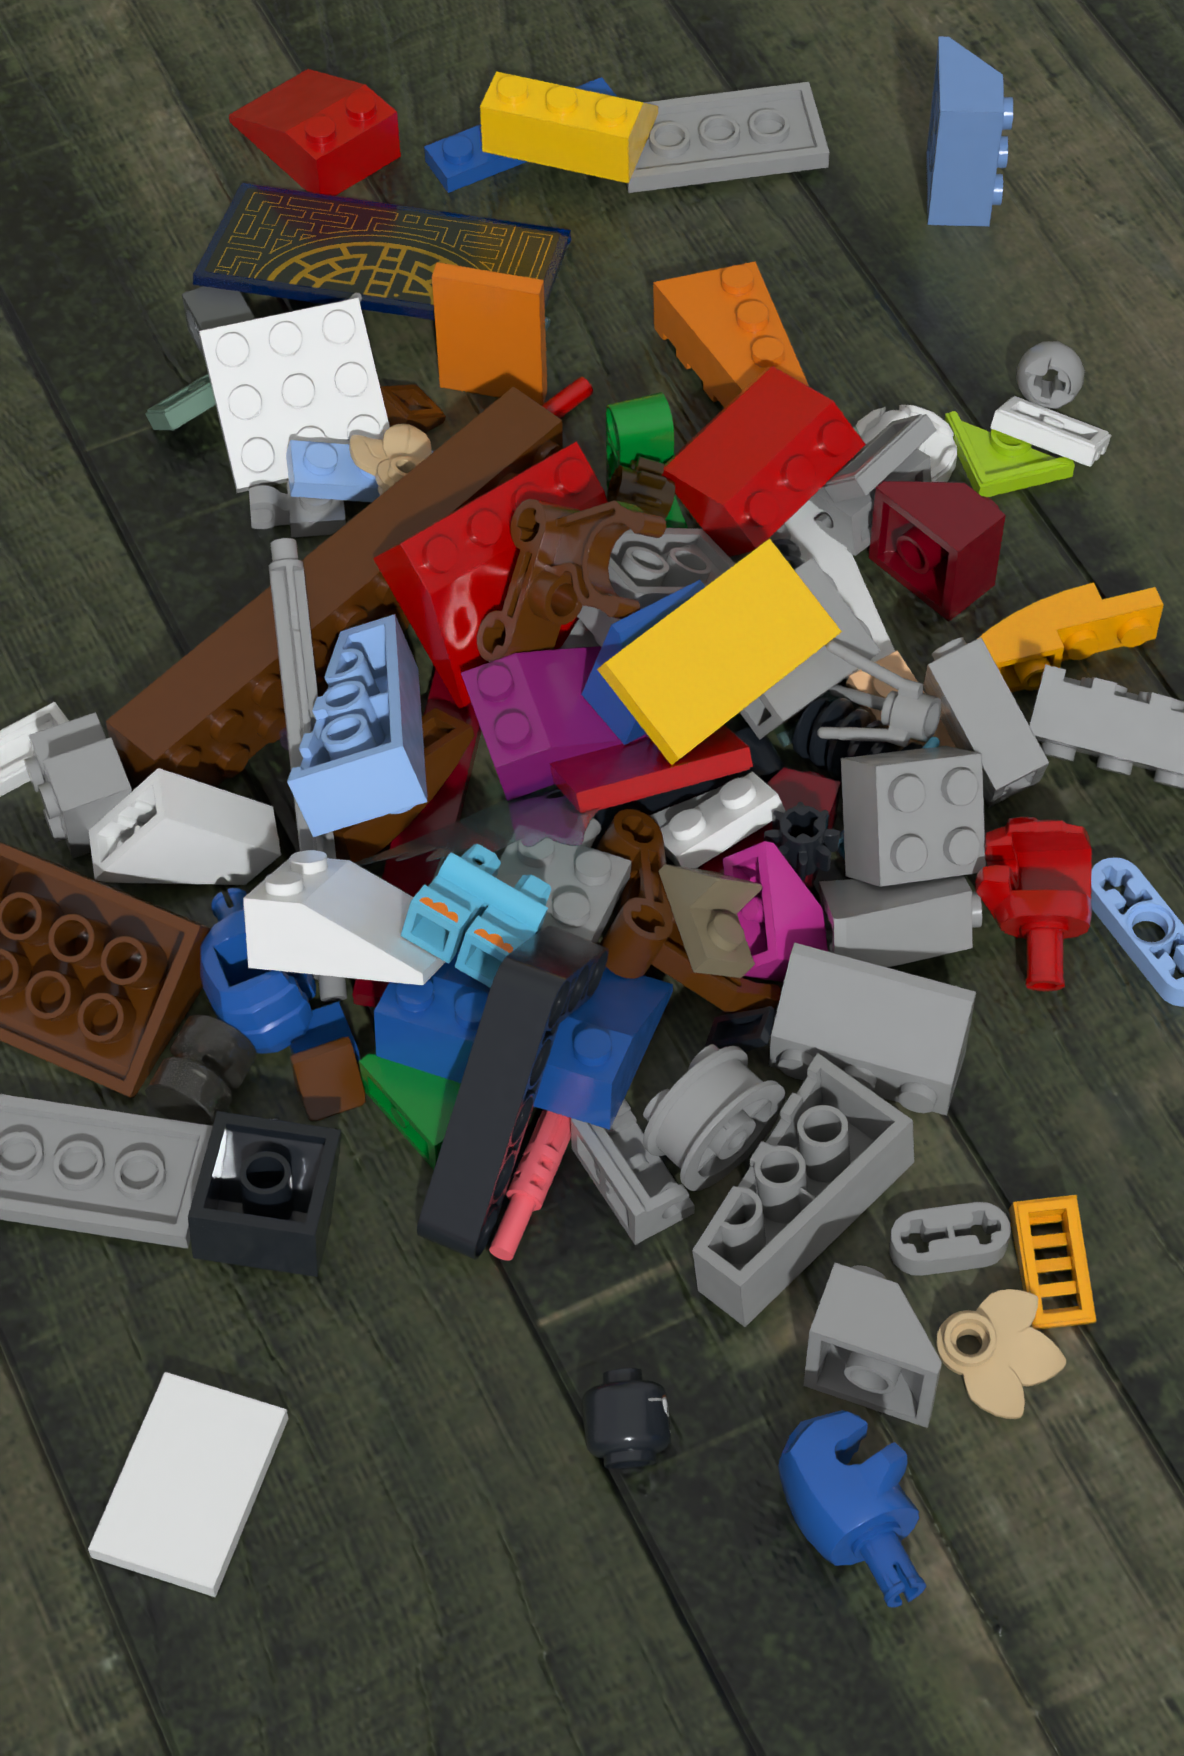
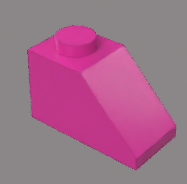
M764 841L723 858L725 875L759 883L763 886L762 890L737 913L755 963L744 976L784 982L794 943L828 952L823 908L774 843Z

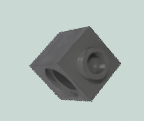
M231 276L182 294L188 331L203 358L204 354L199 331L255 319Z

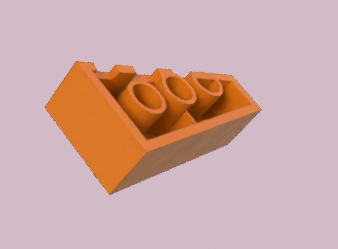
M756 261L653 282L654 329L663 340L669 339L674 345L676 357L685 368H692L701 378L703 390L713 402L719 401L725 408L770 366H774L809 386Z

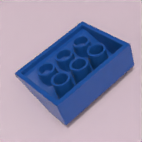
M459 951L449 964L445 962L424 985L389 982L374 1010L376 1056L458 1083L462 1082L490 987L455 968ZM606 967L592 997L559 1024L533 1106L610 1130L672 995L673 984L644 975L635 979L624 978L614 974Z

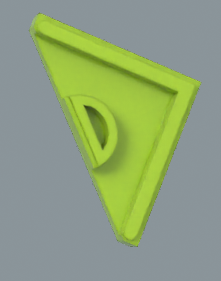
M956 411L945 413V421L954 433L953 440L957 445V455L974 491L979 495L991 497L1073 477L1075 467L1073 460L1066 457H1052L1032 449V444L994 429H991V432L961 421Z

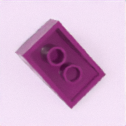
M601 646L515 653L461 673L507 801L555 784L549 763L623 744L581 695L601 650ZM645 734L635 740L642 739L648 736Z

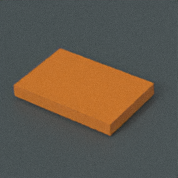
M437 262L432 274L440 387L500 398L514 386L538 404L543 405L547 394L544 280Z

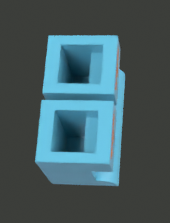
M477 843L461 857L450 852L429 886L424 884L410 902L401 937L448 964L459 951L455 968L491 988L494 977L504 958L540 932L548 911L546 903L551 892V886L532 874L522 875L514 888L496 878L501 861L495 853Z

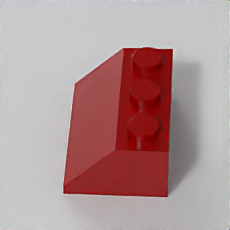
M770 366L665 463L662 477L675 482V494L701 528L731 557L754 551L766 542L866 444L833 400L774 366Z

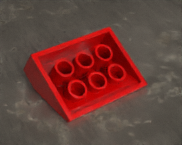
M577 441L544 458L373 558L459 709L471 703L461 673L490 663L482 658L479 653L477 634L479 626L486 615L493 611H502L520 553V549L514 545L511 538L510 529L516 508L528 499L579 509L580 511L608 503L605 491ZM578 617L565 625H561L554 650L563 646L579 620Z

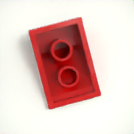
M311 69L301 72L229 114V121L235 128L314 198L330 200L401 157L398 115L395 109L366 84Z

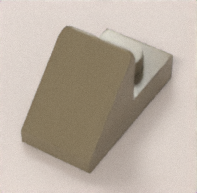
M665 864L658 872L693 972L736 978L744 976L755 963L737 913L762 890V884L714 871Z

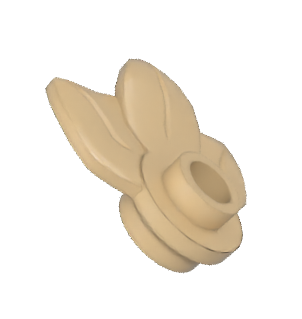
M409 424L391 426L386 430L383 440L352 435L349 442L352 460L357 467L375 476L379 495H382L432 453L431 442L427 435Z
M1006 1289L991 1293L976 1311L964 1310L952 1314L940 1326L936 1340L937 1352L941 1361L951 1371L963 1375L966 1391L971 1401L982 1410L1005 1419H1018L1023 1416L1025 1398L1022 1386L1030 1387L1046 1382L1066 1366V1358L1055 1343L1040 1331L1030 1327L1038 1308V1296L1021 1290ZM971 1335L979 1340L981 1349L972 1355L964 1354L958 1349L956 1341L961 1336Z

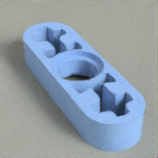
M1106 858L1099 861L1092 868V910L1158 994L1168 1003L1184 1007V977L1177 980L1173 978L1175 967L1184 975V925L1133 863L1122 858ZM1105 882H1109L1113 887L1124 885V896L1116 889L1105 891L1103 889ZM1126 904L1129 907V909L1125 914H1123ZM1142 921L1154 922L1162 927L1166 936L1157 942H1147L1138 938L1132 927ZM1173 949H1175L1174 956L1172 959L1169 956V954Z

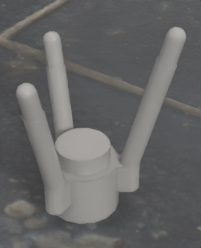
M830 641L826 644L829 652L897 689L898 692L891 691L886 698H882L852 688L835 685L829 690L831 695L847 698L853 703L882 711L881 722L883 725L889 726V728L820 727L817 731V735L820 738L888 742L906 747L910 739L926 743L933 737L941 715L942 704L939 697L923 693L922 683L902 678L835 641Z

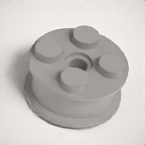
M711 1044L702 1049L690 1063L688 1072L671 1089L659 1092L648 1103L643 1113L644 1118L649 1121L643 1137L645 1149L653 1156L666 1155L681 1169V1183L690 1191H699L714 1185L747 1159L773 1127L785 1101L784 1088L776 1081L763 1082L747 1067V1054L737 1046L719 1049L714 1044Z

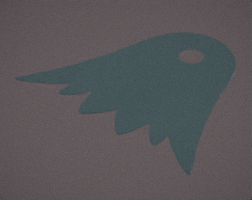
M553 784L509 801L507 799L453 824L380 854L355 862V864L363 866L405 854L396 859V861H400L437 849L426 860L432 861L446 857L450 852L455 854L469 849L477 843L492 852L518 840H521L525 847H532L545 838L564 845L581 846L584 841L585 831L600 808L580 813L566 796L547 799L548 795L560 791Z

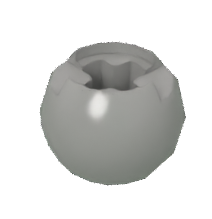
M1043 341L1028 349L1022 356L1016 369V382L1020 392L1027 401L1048 409H1059L1072 402L1084 384L1085 370L1081 359L1073 348L1059 341ZM1048 369L1058 371V375H1055L1053 381L1043 380V376L1047 373Z

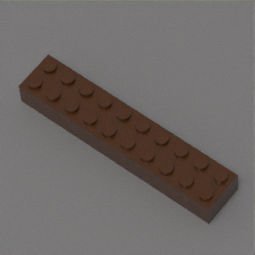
M513 386L301 560L304 567L318 697L323 696L328 689L324 676L340 631L394 614L403 633L410 624L373 558L544 458L563 449V430L560 418ZM271 586L106 720L109 738L111 737L132 791L158 768L217 787L226 778H233L238 775L252 756L268 743L278 741L286 733Z

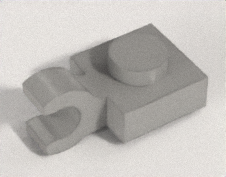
M287 481V494L279 492L274 487L265 485L249 488L252 528L268 529L279 525H290L291 537L333 535L346 524L344 500L291 497L289 481Z

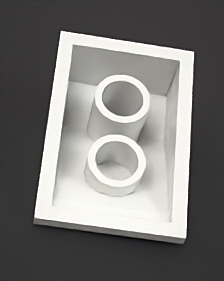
M316 850L296 852L272 874L266 876L264 881L243 898L248 968L424 985L445 961L401 937L410 902L414 897L350 860L329 859L326 853Z

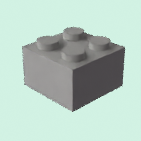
M939 746L841 758L846 877L882 887L979 873L983 867H986L982 753L949 746Z

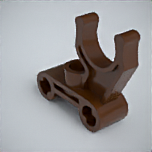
M535 499L523 501L516 508L510 527L511 538L514 545L520 549V553L502 611L488 613L479 626L477 646L481 657L488 662H492L515 653L554 650L561 625L573 621L583 606L600 609L608 617L623 619L639 611V601L620 597L614 592L608 570L610 555L616 541L624 532L630 529L635 534L653 538L662 537L666 530L665 518L648 514L636 505L615 500L583 511Z
M634 809L619 811L595 847L596 850L632 861L630 878L618 900L619 913L600 942V945L609 949L606 967L616 975L635 979L643 976L652 964L723 1011L743 1012L769 1006L776 1009L782 989L776 984H761L742 977L736 978L693 972L658 872L666 864L661 829L654 819L643 812Z

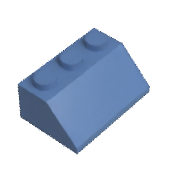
M938 36L926 150L928 225L989 227L992 205H1001L1003 174L996 173L997 168H1006L1008 136L1001 135L1002 130L1012 129L1013 97H1004L1003 74L952 38Z

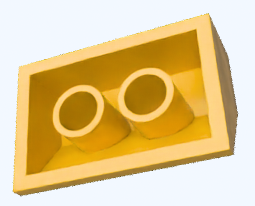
M496 71L480 105L482 151L629 183L657 118L658 106Z

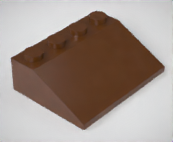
M0 842V1041L126 1096L135 1098L203 988L200 978V946L212 928L19 847Z

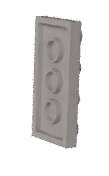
M802 82L643 102L658 106V115L630 182L626 183L628 193L828 168L830 152L810 83Z
M0 1094V1220L188 1249L191 1240L188 1214L213 1126Z

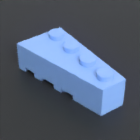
M394 614L340 631L324 676L328 689L323 696L316 698L312 710L316 718L315 726L311 733L303 735L299 747L303 757L300 767L291 769L287 781L313 837L387 814H401L416 805L428 802L419 671L396 615Z

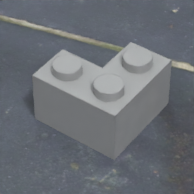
M96 712L30 734L29 739L33 756L24 759L35 792L39 791L45 807L43 812L55 843L65 839L72 859L91 853L88 830L132 792L111 737L106 739Z

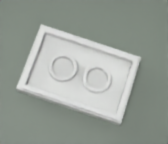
M165 1372L88 1548L91 1558L216 1597L289 1419L287 1409Z

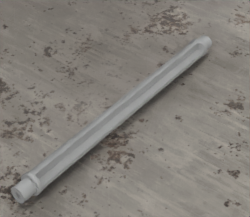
M281 538L270 543L272 563L269 564V575L290 766L292 769L300 767L303 760L299 751L303 735L311 733L315 726L316 718L312 710L318 697L303 562L298 560L296 540ZM294 797L300 851H321L326 853L327 858L336 859L333 831L313 837ZM313 974L314 979L319 981L320 999L322 1002H336L347 999L345 977Z

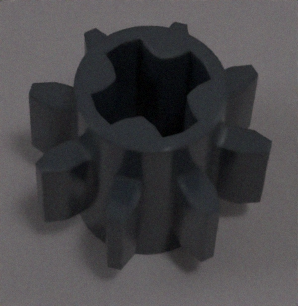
M798 802L797 806L788 809L784 814L777 810L773 812L772 830L764 832V841L774 843L800 879L805 880L806 876L813 874L818 869L825 872L830 870L831 852L838 850L840 831L827 829L829 816L827 810L819 812L813 807L805 806L803 802Z

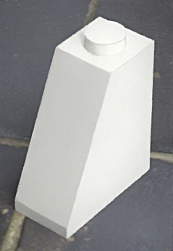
M160 768L154 771L88 830L94 879L102 882L246 885L281 855L273 806Z

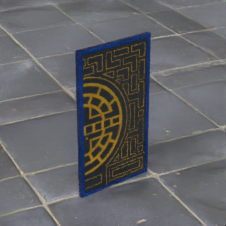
M241 183L197 269L193 273V285L321 304L345 301L354 293H360L362 295V301L360 302L362 310L435 320L432 274L438 262L544 280V302L546 308L568 244L572 239L571 230Z

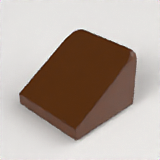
M416 384L380 387L390 427L396 424H409L427 433L444 423L446 418L444 412Z
M349 1036L290 1056L295 1087L307 1118L310 1121H318L366 1103L365 1090Z

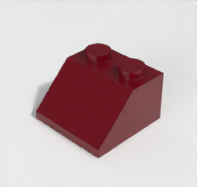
M883 481L876 486L869 559L949 622L995 586L1006 515L1000 511L994 501L979 495L965 483Z

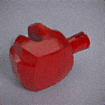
M1035 817L1009 818L1005 827L986 833L985 860L988 866L983 867L977 874L975 882L976 893L981 897V900L987 906L998 927L1003 932L1017 938L1027 939L1026 988L1036 991L1060 990L1065 987V980L1063 979V939L1074 938L1087 933L1091 922L1092 848L1089 835L1084 827L1067 824L1063 820H1038Z

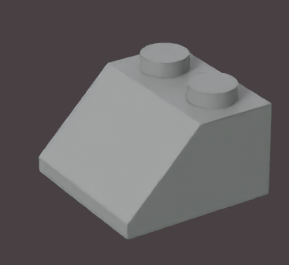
M834 1263L809 1331L803 1386L928 1428L942 1361L898 1283L887 1280L882 1273L873 1268L861 1265L850 1268Z

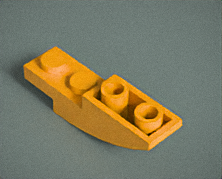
M1093 582L1041 599L1011 614L988 629L980 637L983 639L1011 692L1024 689L1029 691L1038 690L1045 664L1060 668L1061 662L1064 660H1082L1094 653L1123 646L1136 647L1148 640L1156 639L1164 604L1156 587L1101 599Z

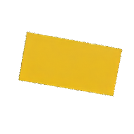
M768 539L606 661L597 670L672 765L842 631L771 539Z

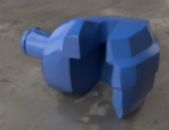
M230 888L227 890L233 902V907L228 908L222 892L218 893L211 903L212 912L217 918L218 923L212 927L200 946V978L218 1020L236 1047L242 1051L260 1054L277 1053L290 1046V1043L305 1037L313 1016L309 1000L316 995V983L312 974L248 968L243 901L247 893L239 888Z
M841 1410L801 1421L789 1436L778 1465L780 1480L787 1503L801 1532L824 1559L835 1566L853 1565L865 1561L883 1593L884 1601L888 1607L892 1608L902 1605V1600L899 1596L902 1592L907 1602L914 1600L925 1590L926 1583L919 1576L901 1543L915 1528L920 1518L919 1510L898 1484L907 1468L906 1452L893 1442L862 1464L846 1465L854 1453L859 1450L860 1441L867 1436L868 1423L856 1414Z

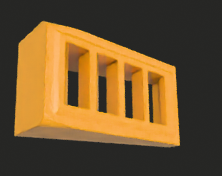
M1077 1195L1013 1202L1009 1208L1023 1291L1038 1296V1308L1030 1327L1040 1330L1095 1323L1096 1315ZM1057 1222L1062 1224L1063 1233L1031 1235V1225ZM1066 1246L1068 1257L1035 1260L1034 1249ZM1071 1270L1073 1281L1039 1285L1038 1273ZM1076 1294L1078 1306L1043 1310L1041 1298Z

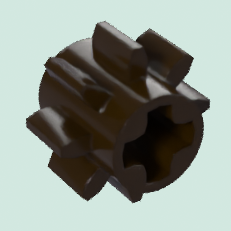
M639 456L637 461H630L629 468L619 465L615 469L608 487L607 502L615 500L636 505L648 514L666 519L674 500L675 482L661 477L665 467L664 463Z

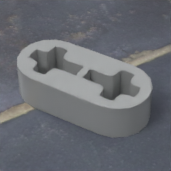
M973 1202L914 1210L904 1213L895 1221L891 1229L889 1255L893 1263L901 1271L910 1275L924 1276L987 1267L996 1264L1004 1257L1011 1234L1010 1222L1007 1215L999 1207L988 1202ZM973 1225H982L985 1234H992L989 1244H980L976 1235H970ZM920 1233L922 1241L929 1243L928 1251L917 1253L914 1244L908 1243L909 1234Z

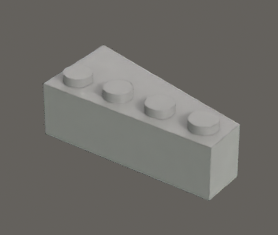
M1045 664L1030 722V728L1037 741L1042 743L1041 748L1045 755L1074 761L1075 753L1080 752L1099 757L1096 765L1097 768L1129 776L1133 766L1156 771L1154 782L1184 789L1183 701L1153 692L1139 691L1138 695L1129 693L1127 688L1117 685V683L1092 677V679L1082 677L1081 681L1064 677L1065 669Z
M819 1053L816 1054L807 1068V1078L797 1094L792 1092L781 1109V1119L766 1142L761 1141L750 1158V1168L739 1186L731 1188L692 1250L698 1291L744 1327L914 1163L913 1120Z

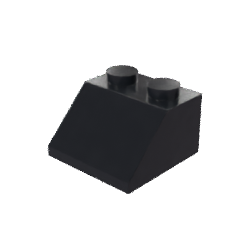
M217 1111L188 1214L193 1258L318 1277L331 1225L342 1138L341 1129Z

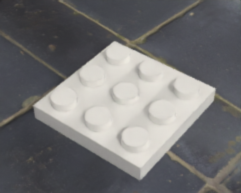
M359 298L199 331L200 342L237 493L249 491V488L254 486H272L289 481L286 452L290 440L349 444L352 435L383 440L386 430L390 428Z

